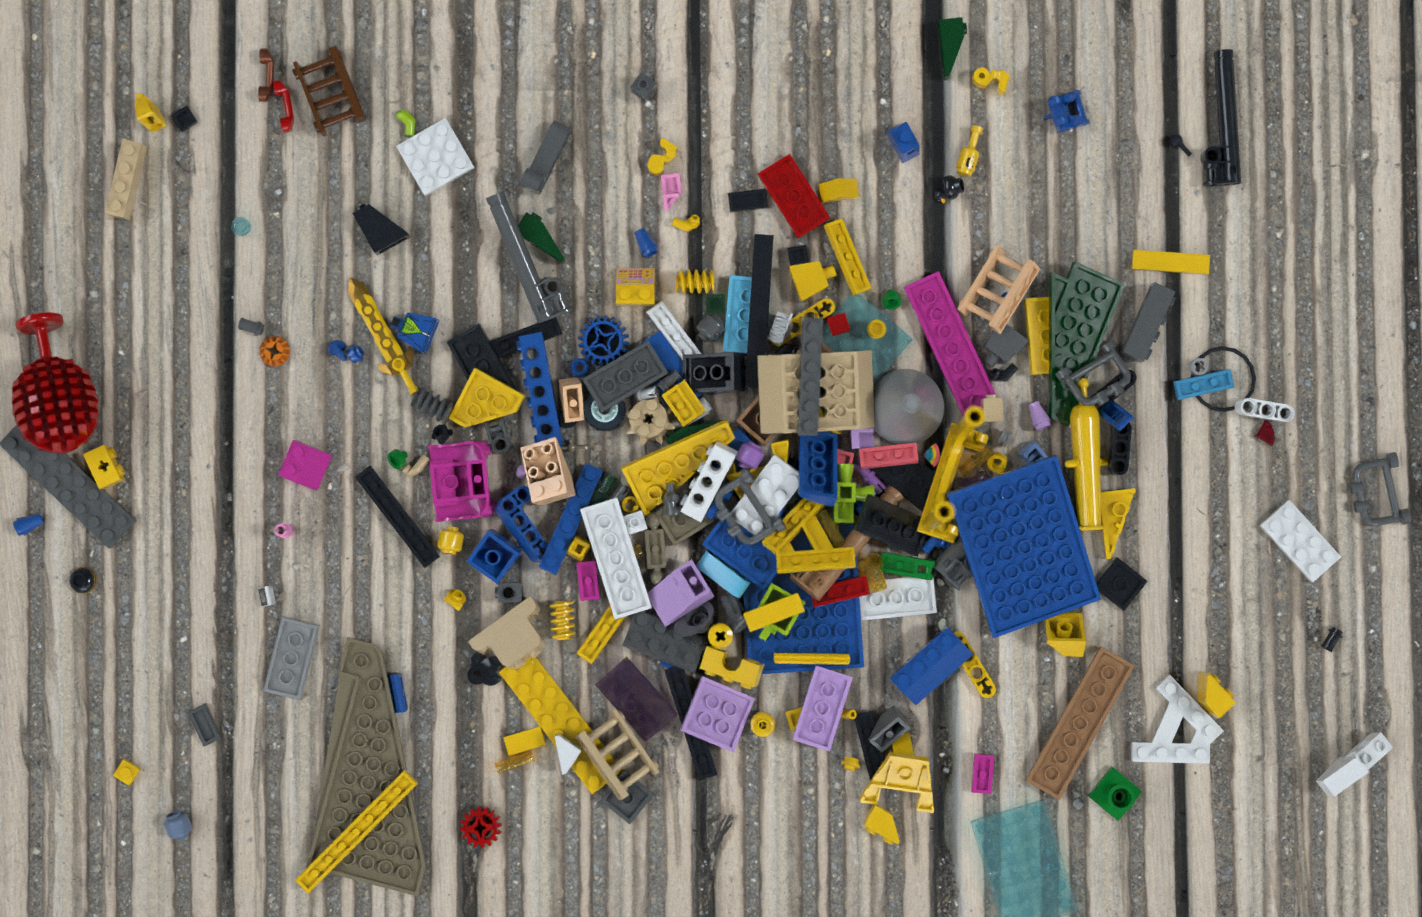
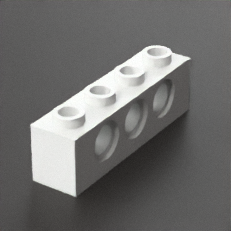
M719 441L716 442L715 446L710 445L706 453L709 457L706 462L702 461L697 470L700 472V475L697 479L693 478L689 486L692 490L689 496L684 495L680 503L683 506L680 512L699 522L703 520L738 451ZM717 460L720 462L721 467L715 468L711 462ZM703 477L711 478L712 484H705ZM694 494H701L704 500H696Z

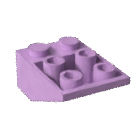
M692 560L675 569L648 592L649 600L665 627L715 597Z

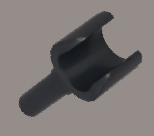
M1176 134L1168 138L1172 147L1178 145L1188 157L1192 154L1184 145L1180 135Z

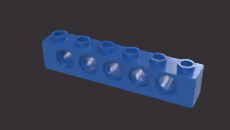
M543 332L519 336V341H516L518 352H522L523 359L520 360L521 370L526 373V378L523 379L525 390H529L530 397L527 398L529 409L532 408L533 416H530L532 428L536 427L537 435H534V441L537 443L556 437L559 445L563 446ZM531 348H535L538 352L535 359H530L527 355L528 350ZM534 367H538L541 370V375L538 378H534L531 375V370ZM537 386H542L545 390L542 397H537L534 393ZM540 405L547 406V415L541 416L538 413ZM543 424L551 426L552 431L549 435H545L542 432Z

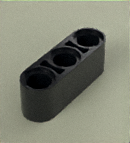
M1130 422L1125 426L1126 430L1123 434L1111 426L1108 470L1115 476L1125 474L1129 468L1132 433ZM1118 442L1124 446L1122 453L1116 451V444ZM1117 461L1122 464L1120 472L1114 469V464Z

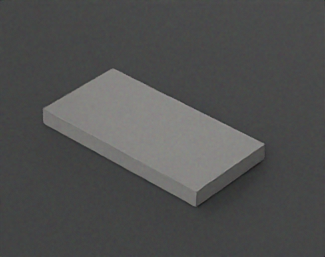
M284 616L281 617L263 689L264 692L302 700L320 625Z

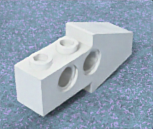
M1381 732L1370 733L1344 757H1339L1316 782L1327 796H1336L1368 774V770L1393 747Z

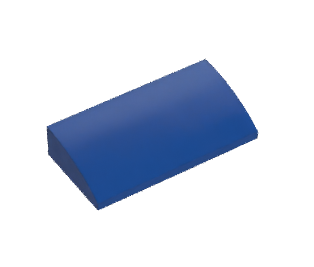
M818 431V436L799 435V496L827 506H834L838 499L837 434Z

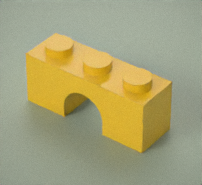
M712 645L706 646L700 669L705 670V674L710 676H716L717 674L723 677L722 680L733 683V681L739 682L741 687L747 689L758 686L764 663L744 658L737 670L732 669L727 663L729 651Z

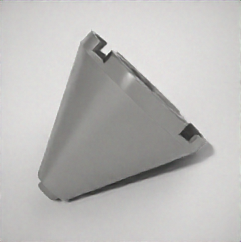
M899 369L887 373L873 386L875 427L873 428L885 440L893 444H918L928 439L938 429L944 414L943 396L937 384L926 374L913 369Z

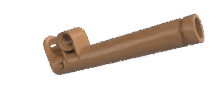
M888 486L884 494L879 498L897 506L904 497L895 488ZM852 530L838 548L854 547L856 556L871 537ZM845 569L796 572L795 575L791 574L789 578L811 597L819 601Z

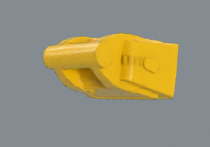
M137 93L134 105L137 120L152 133L166 127L167 124L158 106L142 93Z

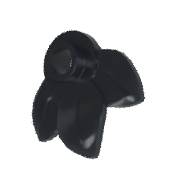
M475 652L470 659L471 668L467 674L469 682L474 685L483 683L488 686L498 684L502 679L496 673L501 665L497 656L486 658L482 653ZM475 672H480L481 676L479 678H475L473 674Z

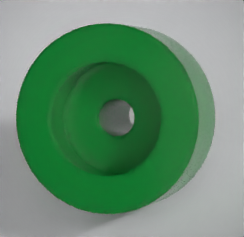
M893 289L888 290L882 296L883 307L889 310L897 309L901 305V295Z
M394 449L388 453V461L394 469L398 470L406 465L405 458L408 457L406 451L401 452L398 449Z

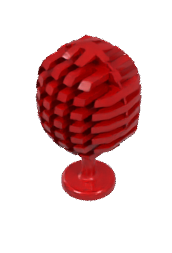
M44 312L22 317L15 323L18 332L36 335L40 358L32 364L24 366L23 373H20L17 380L13 382L12 413L23 439L29 441L35 447L38 446V451L65 454L79 448L84 443H88V437H91L98 426L99 399L87 370L74 364L73 359H62L52 356L48 333L59 329L63 325L64 320L63 316L59 313Z

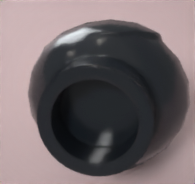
M952 175L945 176L941 180L944 189H937L934 192V198L943 204L946 201V197L950 200L956 199L959 193L964 192L962 178H955Z

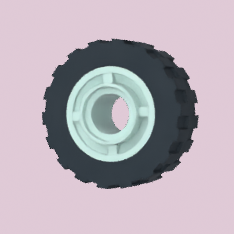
M589 394L584 402L583 411L587 423L592 428L599 431H611L624 420L626 407L623 400L611 407L608 414H601L599 407L591 394Z

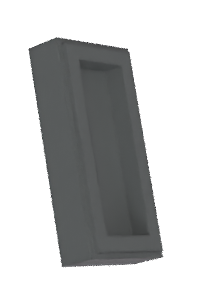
M206 703L187 712L203 746H207L222 738Z

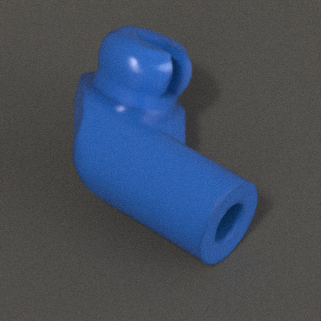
M931 536L921 549L926 554H929L934 547L947 548L950 542Z

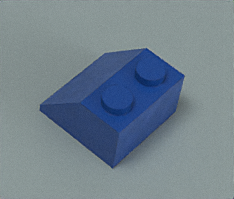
M492 528L486 532L466 562L498 584L513 567L523 550Z

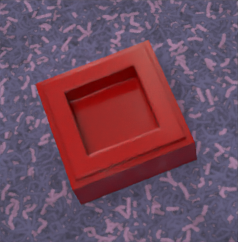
M845 312L826 318L832 337L851 331Z

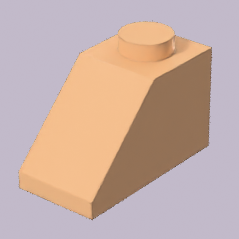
M577 377L558 379L565 423L584 420L582 386Z

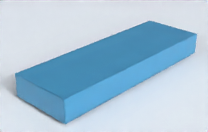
M1230 369L1173 382L1177 400L1234 388Z

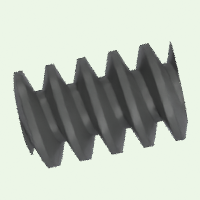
M425 386L417 392L411 402V406L416 404V409L418 410L423 407V413L429 412L431 418L436 415V420L439 422L443 419L442 424L445 425L453 410V402L446 405V398L439 401L440 394L433 397V390L427 394V387Z

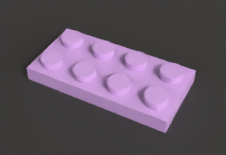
M815 665L793 740L830 752L853 677Z

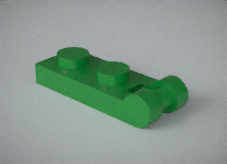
M882 552L879 571L933 580L932 567H935V560ZM919 565L925 566L924 572L919 571Z

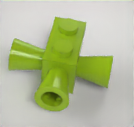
M837 464L838 499L834 504V523L853 524L854 503L856 500L865 502L868 494L875 495L874 485L856 488V483H851L854 469L853 464Z

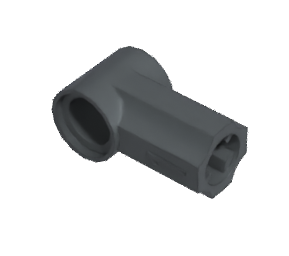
M730 593L725 594L720 598V603L729 617L727 620L728 626L735 633H739L748 626L743 615L748 610L743 608L737 597Z

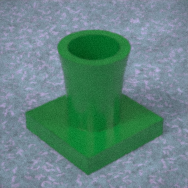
M1111 766L1087 796L1119 821L1126 811L1132 808L1142 791ZM1120 793L1119 797L1115 798L1116 794Z

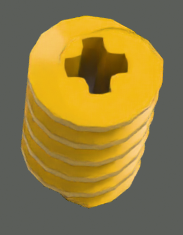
M680 269L678 274H676V293H678L680 288L683 293H686L687 288H689L690 293H693L695 288H697L698 294H701L704 288L706 294L709 293L710 289H712L714 294L715 275L713 270H710L709 275H707L703 269L701 275H699L698 269H695L692 275L690 269H687L686 274Z
M573 600L555 601L554 604L550 605V608L556 610L550 613L551 616L556 617V619L550 621V623L556 625V627L551 628V631L556 632L555 635L551 636L552 639H574L570 636L574 635L575 631L569 629L575 626L574 623L569 622L575 618V616L569 614L574 611V608L569 607V605L574 603Z
M720 622L711 626L708 634L711 645L716 648H725L730 645L733 638L730 627ZM718 631L719 633H721L722 631H724L725 638H720L718 640L716 632Z

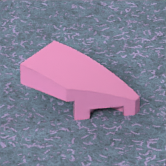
M680 173L661 174L664 211L670 208L682 192Z

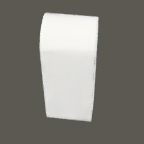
M1241 398L1235 403V411L1243 416L1288 422L1295 415L1294 409L1287 404L1252 398ZM1245 402L1249 404V409L1246 412L1243 409ZM1264 405L1267 407V413L1265 415L1262 413L1261 410ZM1282 408H1284L1286 411V415L1284 418L1280 416V411Z

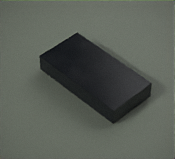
M766 189L728 193L730 213L768 208Z

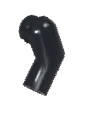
M786 343L772 355L795 354L800 347L795 344Z
M1013 363L1005 370L993 368L990 371V377L994 381L1006 382L1018 371V368Z

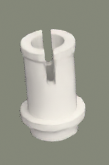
M655 385L640 390L634 394L636 401L637 398L640 401L658 398L660 391L658 386Z

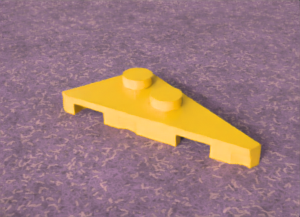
M1135 488L1101 492V524L1104 525L1102 535L1105 559H1111L1115 551V545L1124 526L1126 514L1130 509L1131 500L1136 492Z

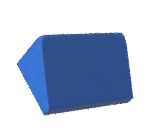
M402 674L388 675L395 713L406 712L408 705Z

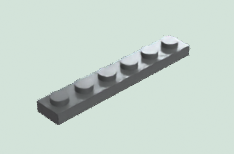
M802 317L797 435L818 436L823 318Z

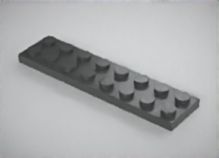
M17 425L0 441V446L109 549L137 522L104 489H99L96 481L66 453L55 454L38 451V446L35 447L29 441L23 439Z

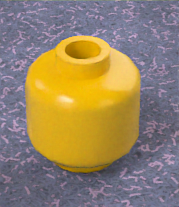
M447 526V530L443 529L439 532L437 547L441 550V553L456 555V552L462 550L464 535L458 532L459 528Z
M757 712L751 718V730L758 737H767L775 729V720L768 712Z

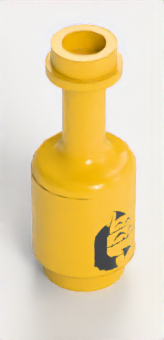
M972 125L970 129L972 134L968 147H963L960 151L956 165L957 174L971 177L972 173H974L979 158V152L975 148L979 135L983 134L982 127Z

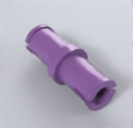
M860 460L854 464V470L863 479L864 484L874 485V491L877 495L886 488L875 476L876 473L874 471L861 469Z

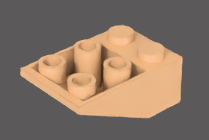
M556 437L520 448L533 504L542 506L576 496L570 471Z

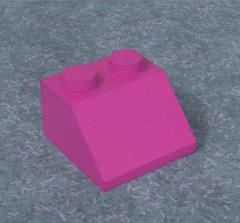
M293 440L278 476L318 490L333 455L300 441Z

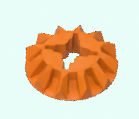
M270 336L263 340L259 347L261 359L269 366H281L290 356L289 344L279 336ZM277 346L276 349L282 352V354H275L272 358V353L267 349Z

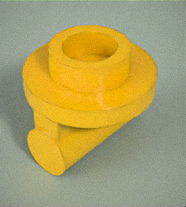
M451 589L444 598V601L460 611L466 601V596L460 590Z

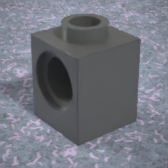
M642 72L630 86L631 92L645 103L657 89V83Z
M523 582L498 583V587H495V598H498V603L523 602ZM506 587H511L514 591V595L511 598H507L504 595Z

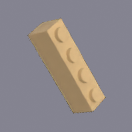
M122 139L105 214L111 217L130 221L147 147L142 143Z

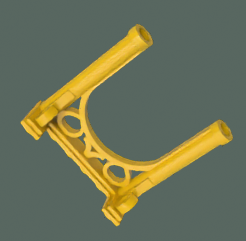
M976 406L970 407L958 424L951 423L917 532L950 543H954L955 537L958 536V527L955 523L949 522L954 517L955 510L953 505L947 502L948 497L946 493L950 492L964 447L982 453L984 446L987 445L988 434L974 430L985 420V413L981 408Z

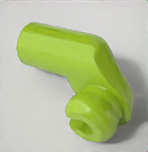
M405 109L399 110L396 113V118L406 125L405 136L413 137L415 133V118L409 111Z

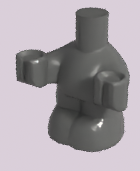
M666 483L667 491L663 498V515L683 514L680 512L682 508L679 506V500L683 499L687 492L676 493L674 491V483Z

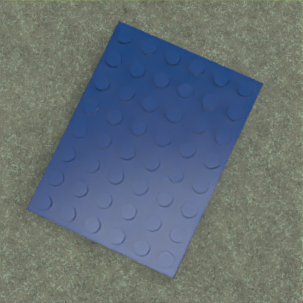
M1052 455L946 493L949 503L953 505L955 510V523L959 529L962 545L993 638L1101 600L1057 455Z
M834 515L816 516L823 529L834 526L839 544L833 546V548H838L855 527L854 523H834ZM803 529L790 541L794 551L813 550ZM857 555L855 556L856 568L845 569L835 582L858 577ZM777 572L765 590L751 582L744 591V608L748 611L758 607L771 583L792 595L798 593L800 599L806 602L803 606L805 611L799 613L787 636L776 631L775 635L770 633L767 640L764 641L759 638L763 628L750 632L748 626L746 627L748 658L765 664L762 674L814 671L815 665L829 670L864 667L859 597L814 607L811 596L789 578L791 574L795 575L796 572L780 574ZM774 653L849 654L850 664L774 663Z

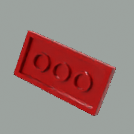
M790 154L757 174L797 239L830 219V216Z

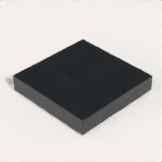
M1116 557L1096 584L1098 591L1122 611H1125L1148 581Z

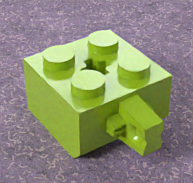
M771 583L757 608L792 594ZM799 614L762 627L763 630L759 638L766 641L769 634L773 633L775 635L776 631L787 636Z

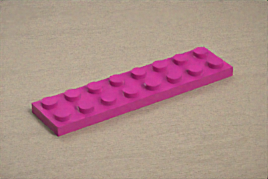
M939 271L905 286V293L962 416L964 417L965 412L970 407L976 406L981 408V399L986 398V395L996 394Z

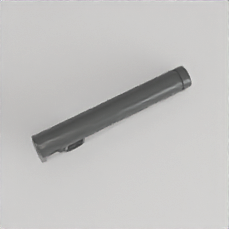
M504 191L487 197V203L490 205V210L537 323H542L573 310V307L567 303L566 293L559 278L550 277L542 281L540 280L510 205L506 201ZM556 281L559 288L556 291H551L548 288L549 282Z
M960 535L935 560V567H933L958 591L961 590L960 585L967 578L970 579L972 577L971 570L967 566L968 560Z

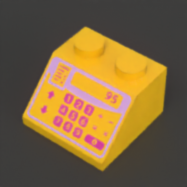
M617 268L616 305L655 306V268Z

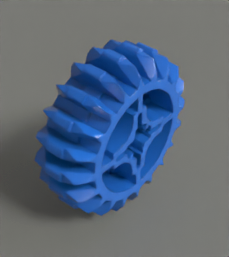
M597 315L598 322H594V319L590 318L592 325L589 326L585 322L584 326L587 330L580 329V333L584 334V337L578 336V340L583 341V343L578 344V347H585L580 353L582 355L588 353L585 359L588 361L592 357L593 365L599 360L600 367L603 366V361H606L607 365L610 363L609 360L612 359L614 361L616 356L621 357V351L627 353V349L623 348V345H629L628 341H624V339L629 338V335H622L627 330L626 327L619 329L622 322L618 321L614 324L615 317H612L609 322L608 315L604 316V321H601L600 315ZM599 326H609L616 331L605 334L600 330ZM592 330H594L597 338L588 346V337ZM598 333H600L604 338L609 339V341H607V346L609 349H607L606 346L602 343H598V341H601L599 339L600 336ZM619 336V345L615 352H613L610 343L615 337ZM603 348L608 356H598L591 351Z

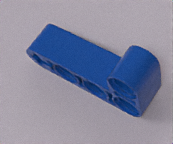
M521 485L495 503L494 508L528 558L534 563H539L544 556L548 544L521 508L531 499L529 488ZM518 491L523 496L522 500L517 495ZM504 502L508 505V511L503 507ZM515 518H517V519L519 520V522H520V525H519V526H517V525L515 524V521H514ZM526 533L531 537L530 542L526 539Z

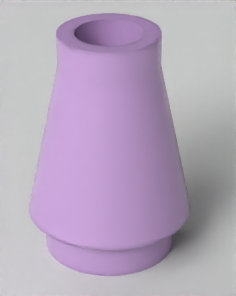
M1039 401L1028 405L1033 428H1036V431H1041L1051 426V419Z

